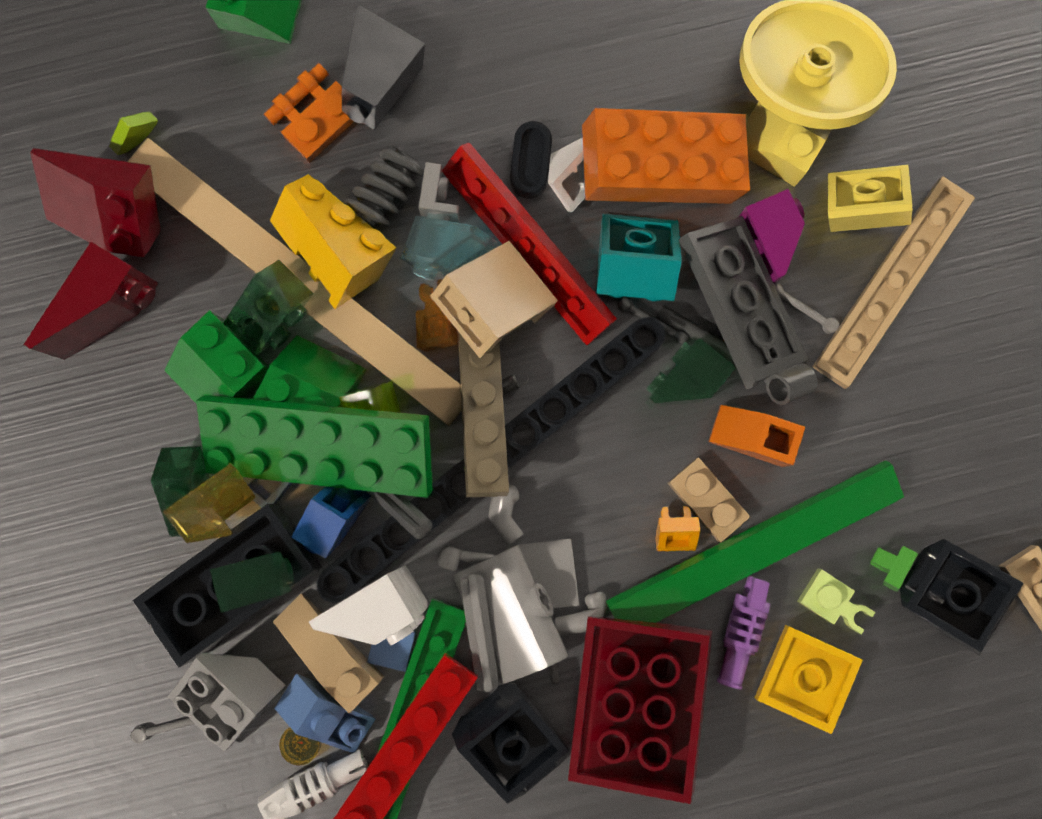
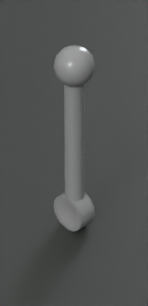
M774 283L780 298L822 324V329L825 333L832 334L839 328L837 319L825 318L785 292L780 283Z
M188 717L151 728L136 726L131 732L130 738L134 743L141 744L148 736L190 726L195 723Z

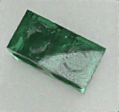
M277 260L253 276L223 323L258 356L270 346L276 350L291 336L288 328L295 326L307 314L308 310L304 306L314 293L280 260Z

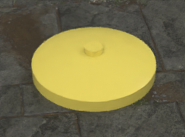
M784 0L769 6L759 13L749 25L740 50L739 62L741 73L753 96L778 117L808 128L840 129L856 125L868 119L883 105L896 79L897 64L895 53L884 32L863 13L833 0Z

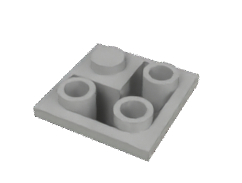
M201 653L195 658L168 698L182 715L188 716L203 731L207 740L218 745L226 752L272 703L286 685L258 658Z

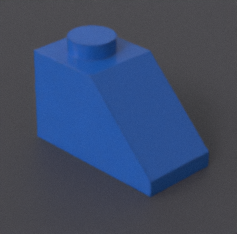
M325 486L310 500L291 538L301 543L307 551L319 554L326 559L343 541L372 497L362 490Z

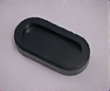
M538 121L523 123L516 130L514 136L510 184L518 196L526 199L540 196L545 191L548 183L552 135L548 127Z

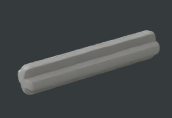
M467 575L461 578L460 587L473 672L478 675L475 687L478 691L490 692L498 687L499 679L484 578L481 575Z

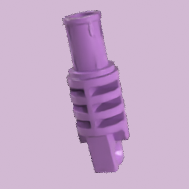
M748 576L742 595L736 594L726 633L723 637V646L727 647L719 677H717V682L742 690V683L750 655L755 656V652H758L762 631L765 628V621L769 613L770 604L766 603L770 583L765 580Z

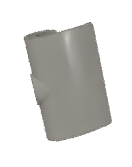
M518 545L453 575L461 597V578L473 574L481 575L484 578L498 679L501 684L540 671L568 657L569 654L551 619L553 606L550 597L540 583L535 584Z

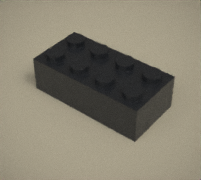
M266 504L133 600L178 668L193 662L201 653L210 650L323 568L313 553L307 551L301 543L291 538L295 527L279 504Z

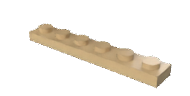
M944 176L937 180L912 217L911 225L906 226L812 366L815 370L844 389L851 385L975 199L973 195Z

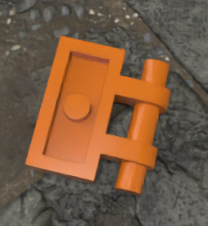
M320 63L309 72L304 70L297 77L298 82L284 95L279 93L272 100L273 105L263 114L273 126L284 116L291 122L281 133L309 163L355 122L342 111V86L337 81L326 90L319 85L329 75ZM310 94L315 101L300 114L294 107Z

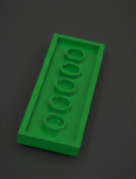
M203 395L196 400L206 473L425 498L433 491L429 415Z

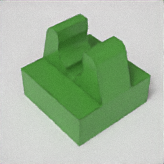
M902 546L898 556L878 547L870 564L887 573L883 585L898 592L918 553Z

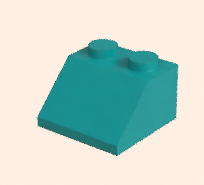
M602 214L596 294H605L614 298L626 296L645 298L650 301H674L682 262L681 245L678 240L680 239L679 221Z

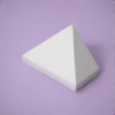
M583 137L553 152L550 156L548 184L568 212H573L585 199Z

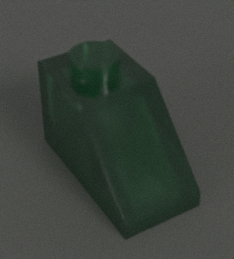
M281 552L210 569L221 613L291 592L289 584L294 582L291 564L287 558H282Z

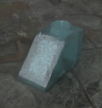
M416 215L400 259L414 267L412 270L413 274L434 281L435 276L445 277L450 272L495 249L497 241L474 225Z

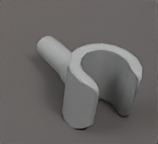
M447 545L440 550L437 564L440 567L456 571L460 560L481 563L493 557L494 554L463 551Z

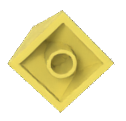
M908 165L828 173V220L831 232L911 225L913 209Z

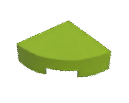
M150 111L120 118L109 147L118 156L135 148L152 132L158 122L157 118Z

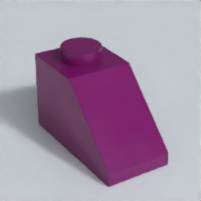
M789 189L745 207L739 217L743 216L773 283H777L786 275L805 225L803 206L797 198L792 197Z

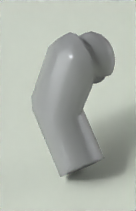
M509 484L507 496L491 497L488 514L491 523L508 545L524 534L511 517L513 504L519 500V492L511 484Z
M601 591L588 594L584 600L588 609L579 613L556 617L555 626L560 637L586 632L588 616L605 618L609 613L605 594Z

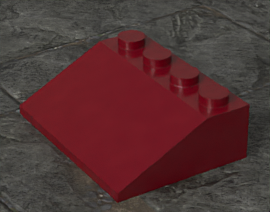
M588 616L568 781L691 804L695 791L712 630L673 624Z

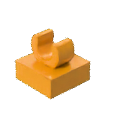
M683 506L682 517L670 518L668 507H663L658 519L655 536L656 550L696 551L700 535L699 517H691L690 508Z

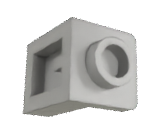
M426 162L419 202L421 218H427L426 221L437 226H449L450 222L458 223L460 216L459 206L439 203V201H446L449 179L443 178L441 164Z

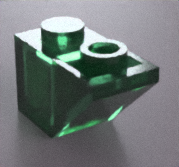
M700 338L691 346L684 342L670 359L676 365L666 376L660 371L646 388L651 395L645 403L650 407L705 402L713 397L736 367Z
M201 446L161 448L150 481L169 536L209 535V473L205 471Z

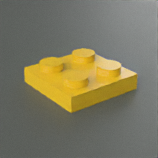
M785 625L754 698L832 734L863 659Z

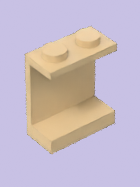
M510 241L447 274L430 296L479 358L488 354L505 335L529 320H532L534 324L538 322L558 301Z

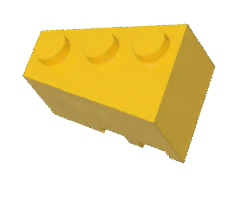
M309 174L284 186L270 218V222L295 255L301 254L309 264L311 269L308 274L314 282L321 281L331 294L328 301L334 309H337L377 282L397 248L380 231L371 227L350 206L340 201L320 181L314 179Z

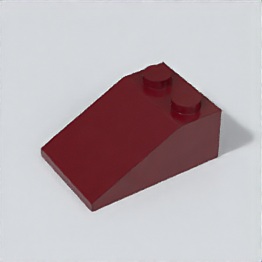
M36 148L31 150L30 154L47 220L89 243H95L108 252L138 257L146 256L161 232L151 165Z
M90 242L23 345L29 349L65 360L136 317L142 309H146L152 303L156 295L155 288L159 283L95 243Z

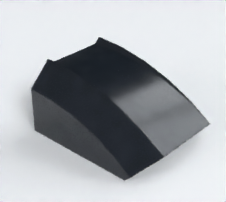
M942 539L922 550L900 587L901 604L923 621L980 656L1024 583L950 541Z
M515 682L498 685L492 694L465 716L460 717L452 733L459 753L507 804L526 794L557 768L570 753V750Z

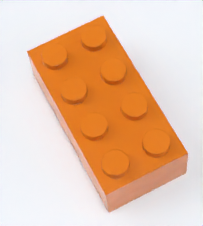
M595 108L582 124L586 201L732 204L750 191L746 114Z

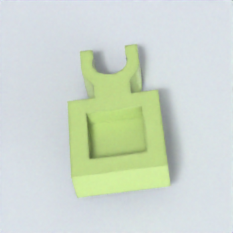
M819 568L797 600V602L831 624L835 625L841 616L844 619V623L859 634H862L864 629L855 624V614L859 611L870 617H873L875 614L874 611L864 605L851 603L850 599L855 591Z

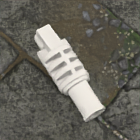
M358 749L356 752L329 765L327 762H319L315 766L283 780L258 797L257 805L263 818L285 819L300 814L305 809H310L314 805L334 797L338 793V787L361 777L369 765L366 758H362L364 756L362 750Z

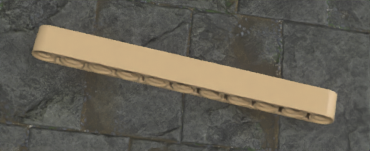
M147 138L127 161L151 165L155 194L441 421L450 426L462 411L460 383L352 298L337 309H334L328 301L331 294L321 281L314 282L308 274L311 269L308 263L298 255H295L289 248L160 146Z

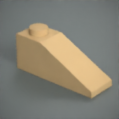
M301 593L273 623L318 682L350 713L385 676L373 664L367 663L368 659L347 638L313 630L309 621L322 614V612Z

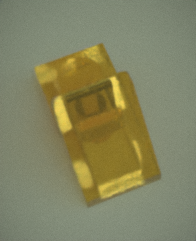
M230 463L164 510L163 513L186 543L226 537L233 534V532L225 523V520L254 500L256 496L238 470Z

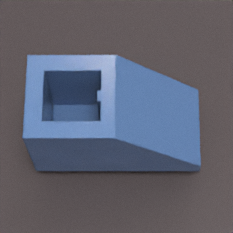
M299 674L294 676L274 708L295 734L351 753L357 750L376 720L359 706H356L348 713L319 682Z

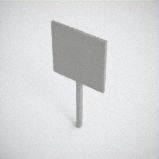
M572 538L519 544L518 546L530 569L535 584L540 583L545 588L553 608L580 606ZM517 545L506 546V550L511 549ZM557 663L550 666L553 684L559 682Z

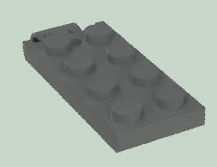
M743 216L689 232L678 239L746 390L758 385V382L763 380L769 397L779 405H785L812 393L817 387L816 373L806 364L809 359Z

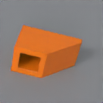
M720 405L708 442L780 467L794 465L806 427L769 414Z

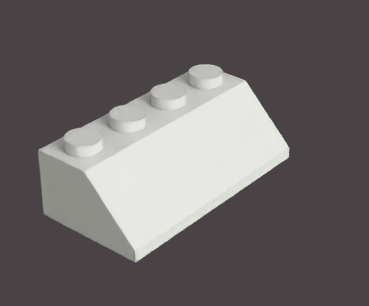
M407 565L366 586L310 620L309 623L313 630L377 645L387 639L391 646L414 632L413 630L418 627L417 625L425 619L423 612L430 604Z

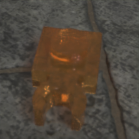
M442 279L437 280V286L441 283ZM425 283L420 284L419 296L425 302V309L416 311L417 348L423 351H430L458 345L457 329L430 297L433 293V287Z

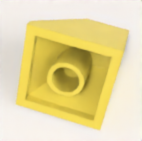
M758 102L746 121L748 160L795 187L809 170L826 142L831 129H814L791 123L773 114Z

